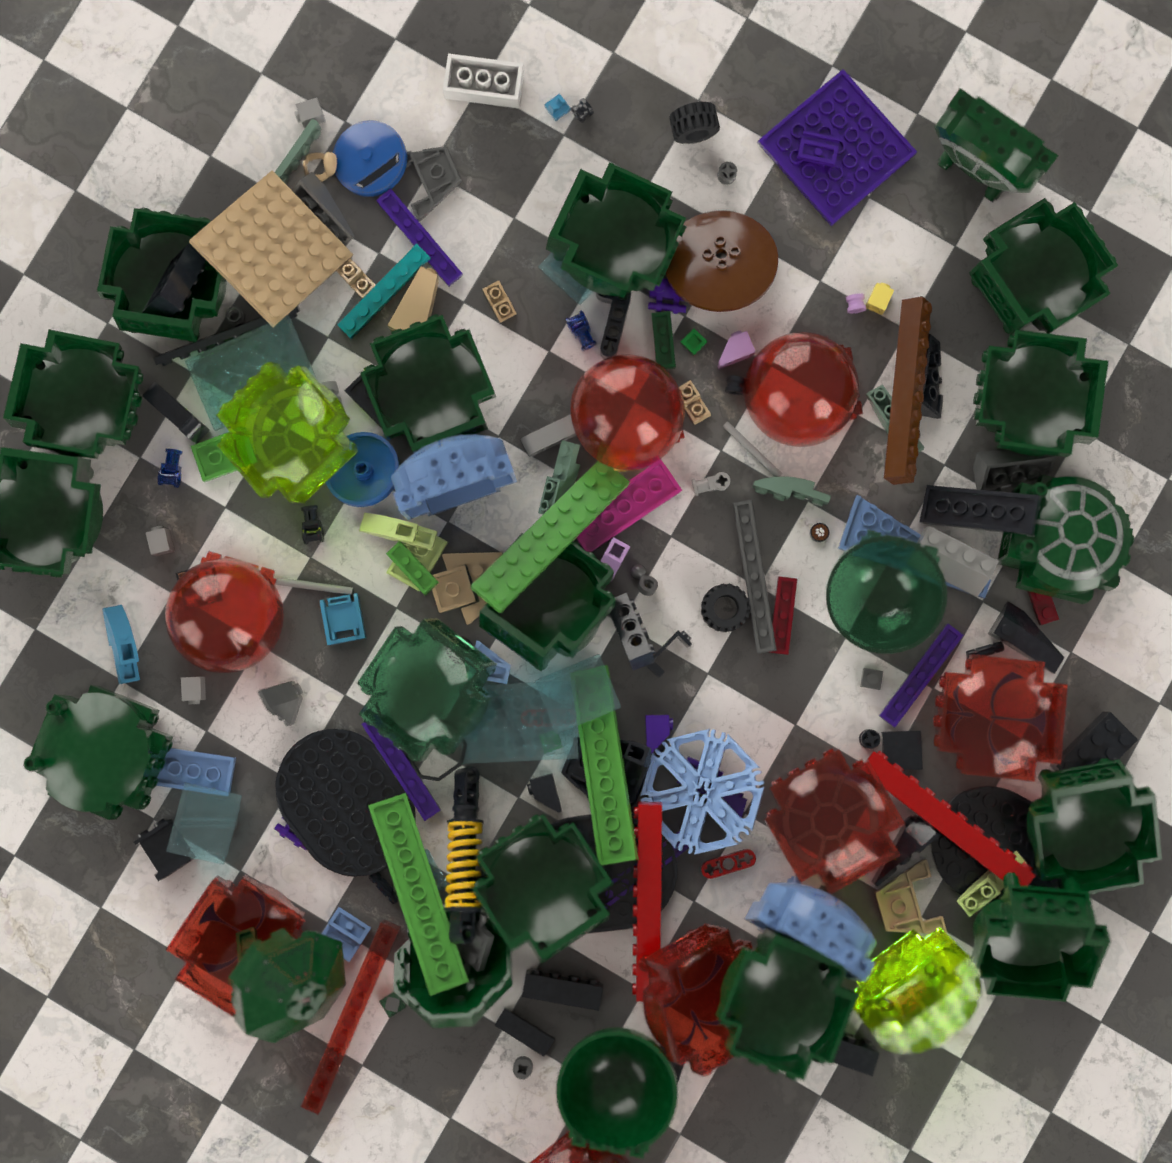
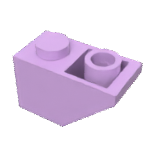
M614 537L601 559L602 563H607L614 571L613 578L630 549L629 545Z

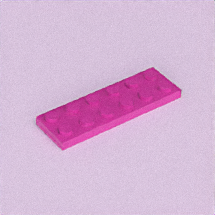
M661 459L630 479L629 486L576 537L586 552H593L682 492L681 487Z

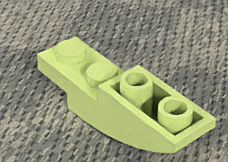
M364 513L359 528L360 532L395 542L400 541L431 551L438 533L435 530L421 527L412 522L372 513Z
M1017 851L1013 853L1017 856L1016 861L1020 864L1025 862ZM988 870L958 898L957 902L970 917L1000 894V891L1004 888L1003 881Z

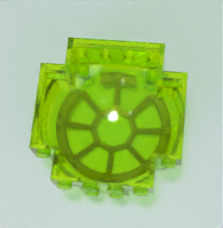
M270 361L262 365L261 371L256 376L249 378L247 384L242 389L237 390L229 402L224 403L220 407V411L216 416L230 433L223 435L221 442L217 446L260 498H269L279 490L289 502L305 503L358 452L357 445L349 441L343 432L350 418L347 416L340 400L329 388L318 382L306 367L295 366L287 375L278 363Z
M940 927L925 938L913 929L871 960L875 964L866 981L855 980L859 988L854 990V992L859 995L853 1011L882 1048L897 1054L918 1053L934 1047L937 1049L970 1024L968 1021L975 1013L979 1005L978 1000L982 994V985L978 976L982 972L974 960Z

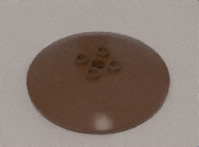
M732 211L706 212L684 222V225L687 227L682 237L678 235L676 240L679 242L678 247L665 273L670 286L680 298L703 310L728 312L753 304L769 290L778 270V251L772 236L764 226L749 216ZM718 253H724L726 257L719 259L716 257V255Z

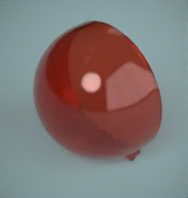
M794 332L777 337L758 352L747 371L744 384V398L748 413L756 426L765 435L781 444L794 447H808L821 444L837 435L850 420H856L857 415L863 414L861 401H858V398H860L859 379L853 363L851 347L844 348L843 344L839 345L823 335L812 332Z
M632 354L608 357L589 368L581 376L574 388L571 399V419L575 433L583 447L595 459L609 467L629 471L646 468L661 460L671 451L675 444L680 442V439L685 438L683 432L685 405L681 390L673 376L663 366L649 358Z
M208 551L206 558L202 557L199 564L186 571L178 579L167 599L165 609L166 628L169 638L178 653L194 666L215 673L239 672L262 661L276 645L283 627L284 611L280 594L275 586L277 580L274 578L275 570L265 567L259 570L258 565L228 556L222 558V554Z

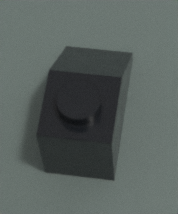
M553 773L530 779V784H527L529 795H533L535 800L557 813L562 812Z

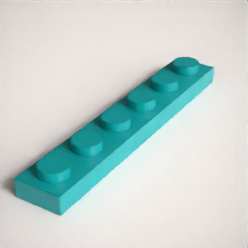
M416 244L337 325L353 339L418 272L419 268L423 267L431 258Z

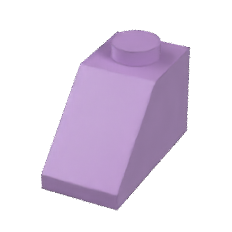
M737 331L731 334L718 363V369L754 356L756 351L747 331L743 333Z

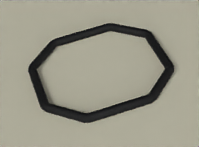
M433 719L411 735L406 757L419 778L440 781L463 764L467 742L454 722ZM434 723L451 725L463 743L459 763L439 777L422 775L410 756L414 737Z

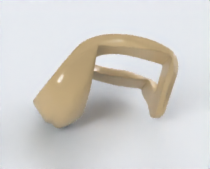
M326 152L325 154L310 153L304 158L303 168L305 176L309 174L308 162L315 159L324 160L325 172L316 175L321 182L332 176L336 171L337 158L332 152Z

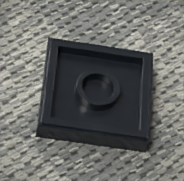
M921 731L881 732L882 753L888 757L887 761L892 765L896 763L904 770H923Z

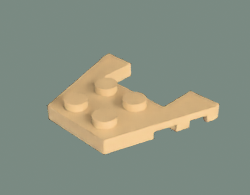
M502 552L442 554L447 570L467 565L474 583L502 555ZM479 595V602L461 608L466 625L471 624L479 617L480 610L487 603Z
M927 859L921 860L874 892L885 931L948 934L943 916L923 921L912 882L932 877Z

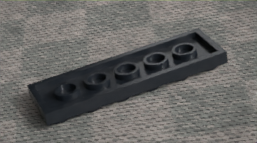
M927 485L919 522L922 524L1034 536L1041 497L1039 495Z

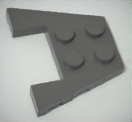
M446 146L422 149L423 151L417 152L407 151L406 168L413 164L415 165L428 195L411 204L419 222L462 182Z

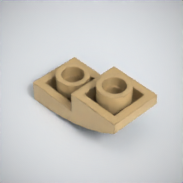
M351 259L337 270L338 274L362 299L375 286Z
M499 280L482 289L500 323L517 314Z
M691 380L674 390L694 425L711 416L710 411L702 401L699 392Z

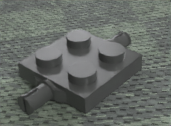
M480 912L478 921L475 920L474 940L468 944H456L459 955L465 962L464 970L466 975L470 974L472 967L478 972L484 971L494 935L485 926L488 916L485 912Z

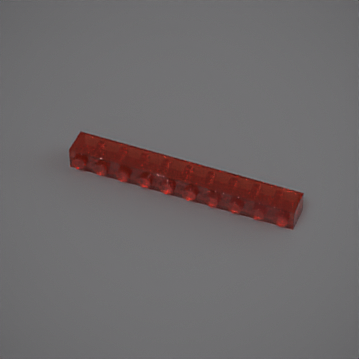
M385 919L381 921L302 1102V1108L317 1115L322 1111L401 926Z

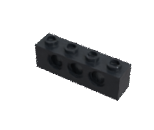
M627 593L614 597L616 599L615 606L609 614L632 670L654 663L653 654H656L652 642L649 644L647 642L649 635L646 628L642 629L640 626L643 624L640 614H635L634 612L637 609L634 600H629Z

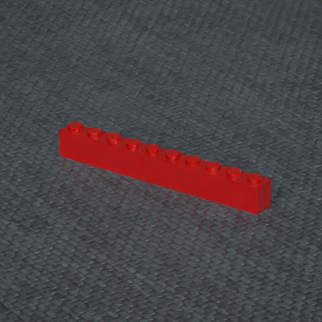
M873 751L861 766L860 771L1002 881L1005 874L1013 872L1019 877L1021 886H1028L1036 876L1032 873V867L1025 862L1020 864L1015 860L1017 856L1008 849L1003 851L999 848L1000 843L992 837L986 838L983 835L984 831L976 824L972 827L966 822L968 820L967 817L960 812L955 814L951 811L952 806L943 799L941 802L934 797L936 794L928 787L925 790L918 785L920 783L919 780L912 775L907 777L903 774L904 769L896 763L893 765L887 761L888 757L881 751L877 753Z
M638 802V807H634V819H638V827L634 826L635 838H637L638 860L637 866H633V878H637V885H633V897H637V905H633V917H637V924H633V936H636V944H633V956H636V963H632V976H636V983H632V995H636V1002H648L649 990L652 999L655 1002H660L662 803Z

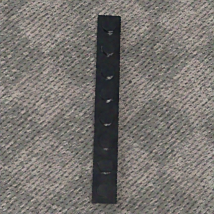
M299 306L286 316L287 320L298 316L297 313L300 312ZM261 316L197 340V342L162 353L153 359L156 365L162 364V366L173 363L172 359L178 357L180 360L191 356L190 353L196 350L198 353L208 350V346L215 344L217 347L227 343L226 339L233 337L236 340L243 337L244 332L251 331V333L262 330L261 326L268 324L270 327L271 325Z

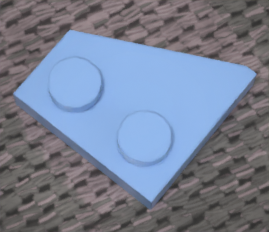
M476 641L469 677L507 684L511 665L480 641Z

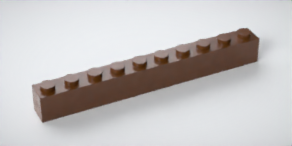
M923 296L904 299L901 304L884 479L893 485L914 483L917 473L916 458L919 453L920 420L922 419L921 407L924 400L923 386L926 381V355L929 347L928 334L931 329L930 314L932 313L931 303Z

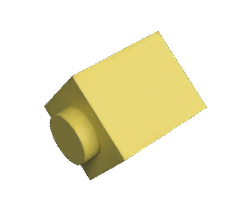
M876 283L866 303V309L882 315L894 290L886 283Z

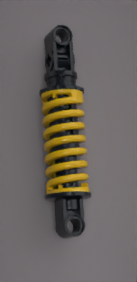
M474 766L455 771L454 806H452L454 816L452 819L447 820L449 832L447 837L452 841L447 845V849L451 851L447 855V860L452 863L446 866L447 871L451 873L446 876V881L451 884L445 890L452 895L445 898L444 912L450 913L449 939L453 944H468L474 940L475 913L482 912L481 904L478 900L472 903V898H476L472 888L475 887L474 883L477 882L473 881V877H480L482 875L481 871H476V866H480L476 860V855H479L478 852L480 850L476 849V846L481 845L483 842L481 839H477V834L483 833L484 821L477 817L480 807H478L480 773Z

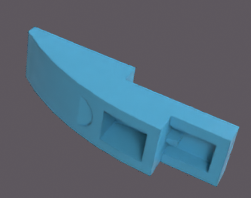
M117 605L102 608L109 646H112L119 684L140 680L137 662H139L138 652L123 606Z

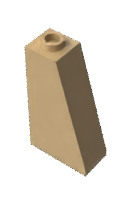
M421 266L388 324L391 331L397 329L405 330L410 328L409 326L412 323L425 322L431 316L439 283L435 270L430 267L425 269Z

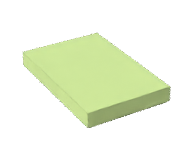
M436 536L432 551L407 543L403 544L431 573L448 542ZM392 561L386 573L420 592L413 582Z

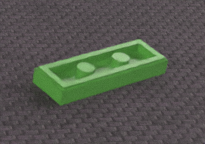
M399 541L386 553L425 596L439 583L402 542Z

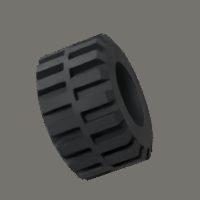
M711 102L689 103L677 108L669 116L674 141L680 144L699 143L713 137L720 131L716 107Z
M723 583L712 587L705 594L701 602V615H703L704 622L718 632H731L744 625L750 615L749 610H751L750 600L746 597L744 590L742 591L740 587L730 583ZM721 597H729L736 604L737 611L730 619H721L714 611L715 602Z

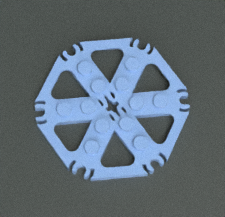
M710 729L666 739L671 744V747L667 742H662L665 746V751L661 752L658 748L655 749L656 754L660 757L652 753L650 766L640 795H648V797L642 798L641 802H661L662 811L687 805L680 833H673L662 821V835L675 849L680 841L681 843L678 846L680 851L687 844L689 846V854L693 853L694 846L696 847L694 854L738 845L734 837L738 842H742L743 839L739 834L741 831L745 832L746 835L750 834V831L745 826L753 831L765 787L757 788V785H763L765 782H758L755 778L762 771H752L755 768H760L758 764L729 734H727L726 741H724L726 738V733L724 732L717 739L715 737L716 730L712 729L710 737ZM696 740H702L705 743L698 770L680 753L679 747L681 744ZM732 749L745 763V770L717 777L724 751ZM664 765L683 786L659 792L655 791L653 783L658 767ZM704 786L707 794L702 795L700 798V793L697 792V789ZM750 791L753 794V801L749 815L746 818H741L722 798ZM707 812L727 833L725 839L710 843H703L700 836Z

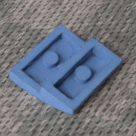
M338 907L322 934L342 941L344 960L350 963L371 927Z

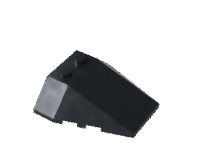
M575 737L561 773L589 799L580 737ZM620 740L630 809H632L636 804L650 766L651 748L636 741Z

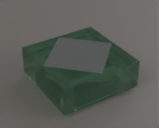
M394 992L379 1001L389 1018L406 1008L404 1001Z

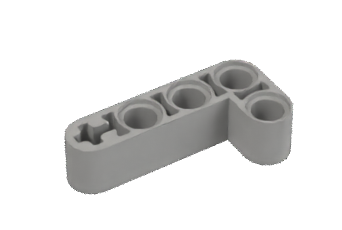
M585 404L574 409L572 414L521 438V442L528 456L531 457L560 444L561 440L566 441L593 428L596 425V421L588 405Z

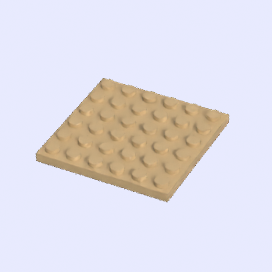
M273 170L189 241L273 328L353 256L352 252Z

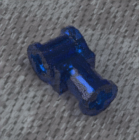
M582 310L571 318H565L570 332L574 335L575 339L578 338L582 351L597 345L596 340H593L590 334L591 328Z
M166 448L165 463H161L157 483L160 486L167 484L179 488L182 469L179 466V459L183 451Z

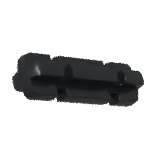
M1000 641L993 643V645L989 644L978 647L976 650L966 651V656L969 661L977 659V657L982 658L995 654V652L1004 651V645Z
M379 873L369 876V880L376 884V887L385 897L388 896V900L392 904H396L399 901L397 893L393 891L392 886L384 878H381Z

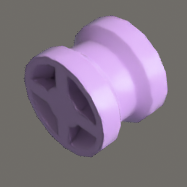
M852 294L846 297V302L849 304L847 308L848 313H860L866 310V305L863 302L865 299L864 294Z

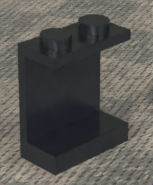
M684 630L682 632L676 631L653 655L654 660L676 637L687 648L692 645L690 642L692 638ZM656 662L646 665L658 678L665 672Z
M161 819L154 824V829L151 831L147 829L137 835L139 839L134 841L135 845L140 844L156 868L158 873L154 876L158 881L165 879L196 858L172 819L166 821Z

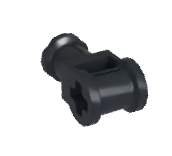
M318 505L301 507L305 521L302 522V538L305 545L314 541L324 542L323 527L317 517Z

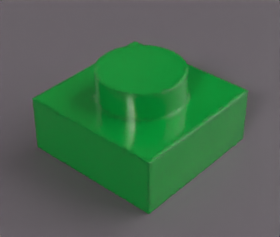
M693 329L680 343L695 356L707 343V340Z

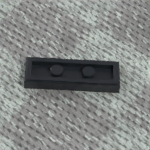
M504 1008L494 1025L543 1057L555 1039L507 1008Z

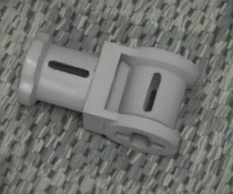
M719 472L715 476L705 479H692L695 496L707 491L726 490L730 485L729 475ZM719 477L727 481L724 483V486H721L720 483L717 484Z

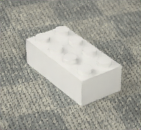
M448 54L443 85L444 97L451 100L519 108L524 76L523 63Z

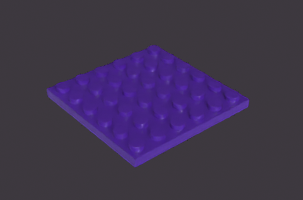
M844 69L838 72L757 142L830 226H833L917 154L913 146ZM803 130L840 138L834 167L797 159Z

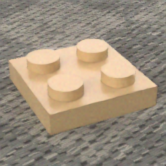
M465 565L433 575L439 582L432 589L439 613L476 602Z

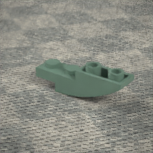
M882 384L868 392L866 396L888 434L892 397ZM918 439V451L921 452L924 450V446Z
M561 440L553 477L547 476L538 511L539 514L543 515L574 485L580 468V464H576L579 444Z
M770 477L754 481L752 484L755 492L766 495L767 492L772 494L773 498L780 501L788 500L792 493L794 494L793 497L805 500L807 498L812 500V504L822 507L823 504L827 505L831 498V495L813 490L815 482L802 478Z

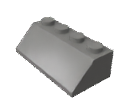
M930 526L924 528L908 560V563L975 597H978L991 579L999 562Z

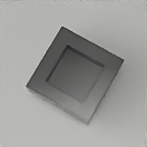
M863 668L860 687L881 690L883 671Z

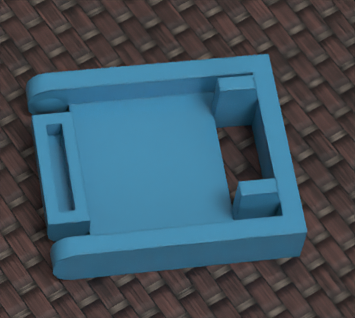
M358 593L354 594V602H352L350 594L328 598V607H326L324 600H320L327 645L366 638ZM353 629L355 636L337 639L336 632Z

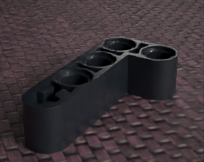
M627 292L628 297L624 300L619 299L618 296L596 293L599 301L611 304L600 347L601 357L606 361L616 358L631 302V293ZM621 311L623 316L616 318L613 316V313ZM616 329L619 333L616 336H611L608 331ZM609 342H611L612 351H610V353L607 354L606 350L608 349Z
M155 381L142 395L178 427L186 437L196 444L210 430Z

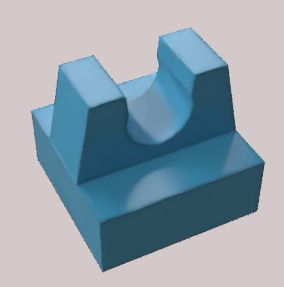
M560 93L544 104L555 121L571 111L570 106Z

